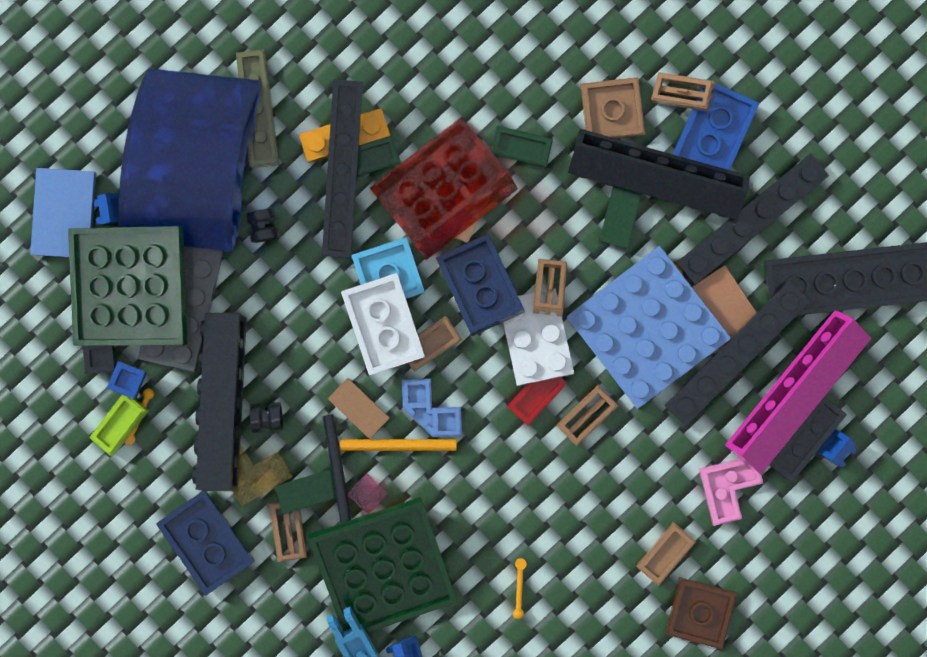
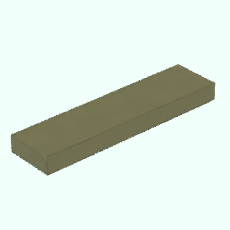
M261 49L236 53L249 166L252 169L280 165L266 51Z

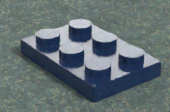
M489 233L436 257L471 336L525 313Z
M207 491L200 492L156 523L205 596L255 562Z

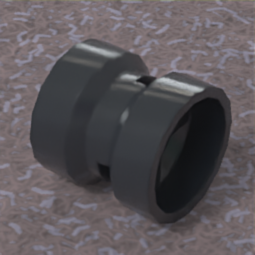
M275 209L257 210L246 214L247 223L251 225L252 229L250 233L251 243L266 242L280 238L279 230L274 225V220L276 219Z
M281 402L270 403L268 407L261 404L250 405L252 433L263 432L264 429L269 427L272 431L283 430Z

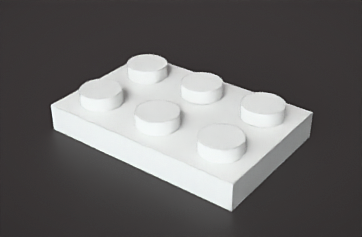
M398 273L341 291L369 375L425 357Z
M554 288L552 304L557 305L558 297L556 288ZM547 290L541 291L540 303H546ZM535 293L518 296L525 313L503 322L517 386L574 374L562 317L556 316V313L553 312L550 315H545V311H539V314L533 313Z

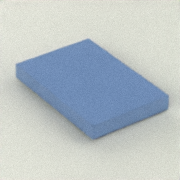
M36 168L30 255L69 258L68 229L93 228L96 172Z

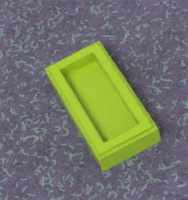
M121 395L89 438L108 455L114 456L149 410L138 400Z

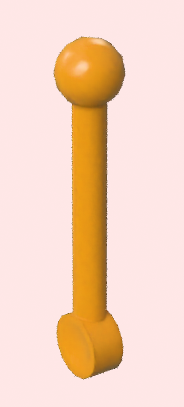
M147 388L143 391L144 399L142 405L147 407L149 400L154 397L152 389ZM138 426L124 442L126 445L135 443V433Z
M518 558L515 561V566L518 570L516 609L513 611V617L517 620L524 617V611L522 610L523 569H525L527 564L523 558Z

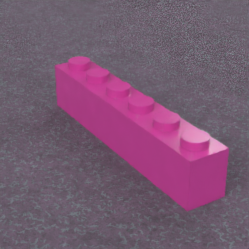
M834 310L725 446L745 465L762 474L872 338L854 318Z

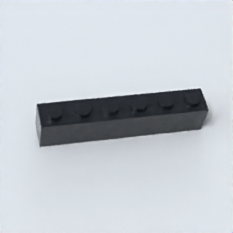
M583 129L579 131L568 173L577 175L580 178L592 179L609 186L628 189L637 194H646L666 202L682 204L695 210H703L717 214L720 217L738 220L746 199L750 176Z
M205 313V320L201 321L200 334L204 340L203 349L200 350L198 358L199 366L202 367V377L197 382L200 408H197L195 414L196 424L199 425L198 437L194 440L197 467H194L192 472L193 484H196L195 490L238 492L247 317L240 313Z

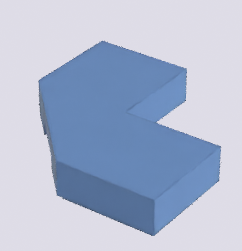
M431 379L402 380L403 409L432 437L462 436L461 407L432 408Z

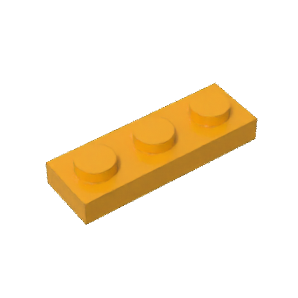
M382 108L361 114L359 146L390 136ZM330 124L299 134L308 163L328 157Z

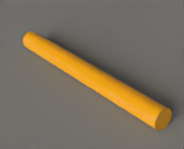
M340 439V451H457V440Z

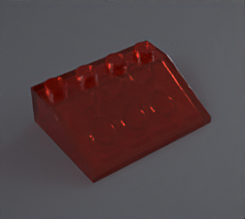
M461 117L370 187L374 195L425 260L429 259L518 189L506 168Z

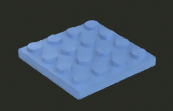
M660 245L566 316L637 409L731 339Z

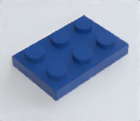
M716 83L715 90L712 91V101L709 102V112L692 109L672 154L730 170L759 106V102ZM701 88L700 92H705L706 88Z

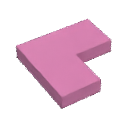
M739 459L699 468L713 526L742 519L735 490L764 484L762 475Z

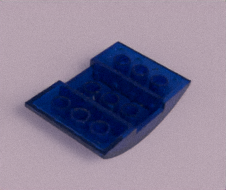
M147 69L134 102L124 145L119 188V227L183 226L184 247L234 253L243 198L240 189L248 139L252 138L261 86L260 80Z

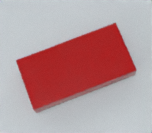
M561 377L526 384L507 407L529 426L564 388L567 382Z

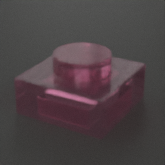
M366 473L347 495L363 511L369 514L388 492Z

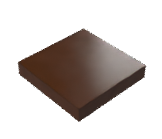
M679 577L665 634L723 650L737 592Z

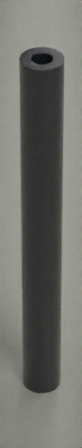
M334 414L323 416V423L340 523L352 520L336 423Z

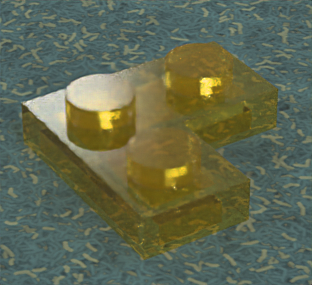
M240 444L238 492L233 493L242 507L273 489L274 486L293 477L279 452L253 466Z

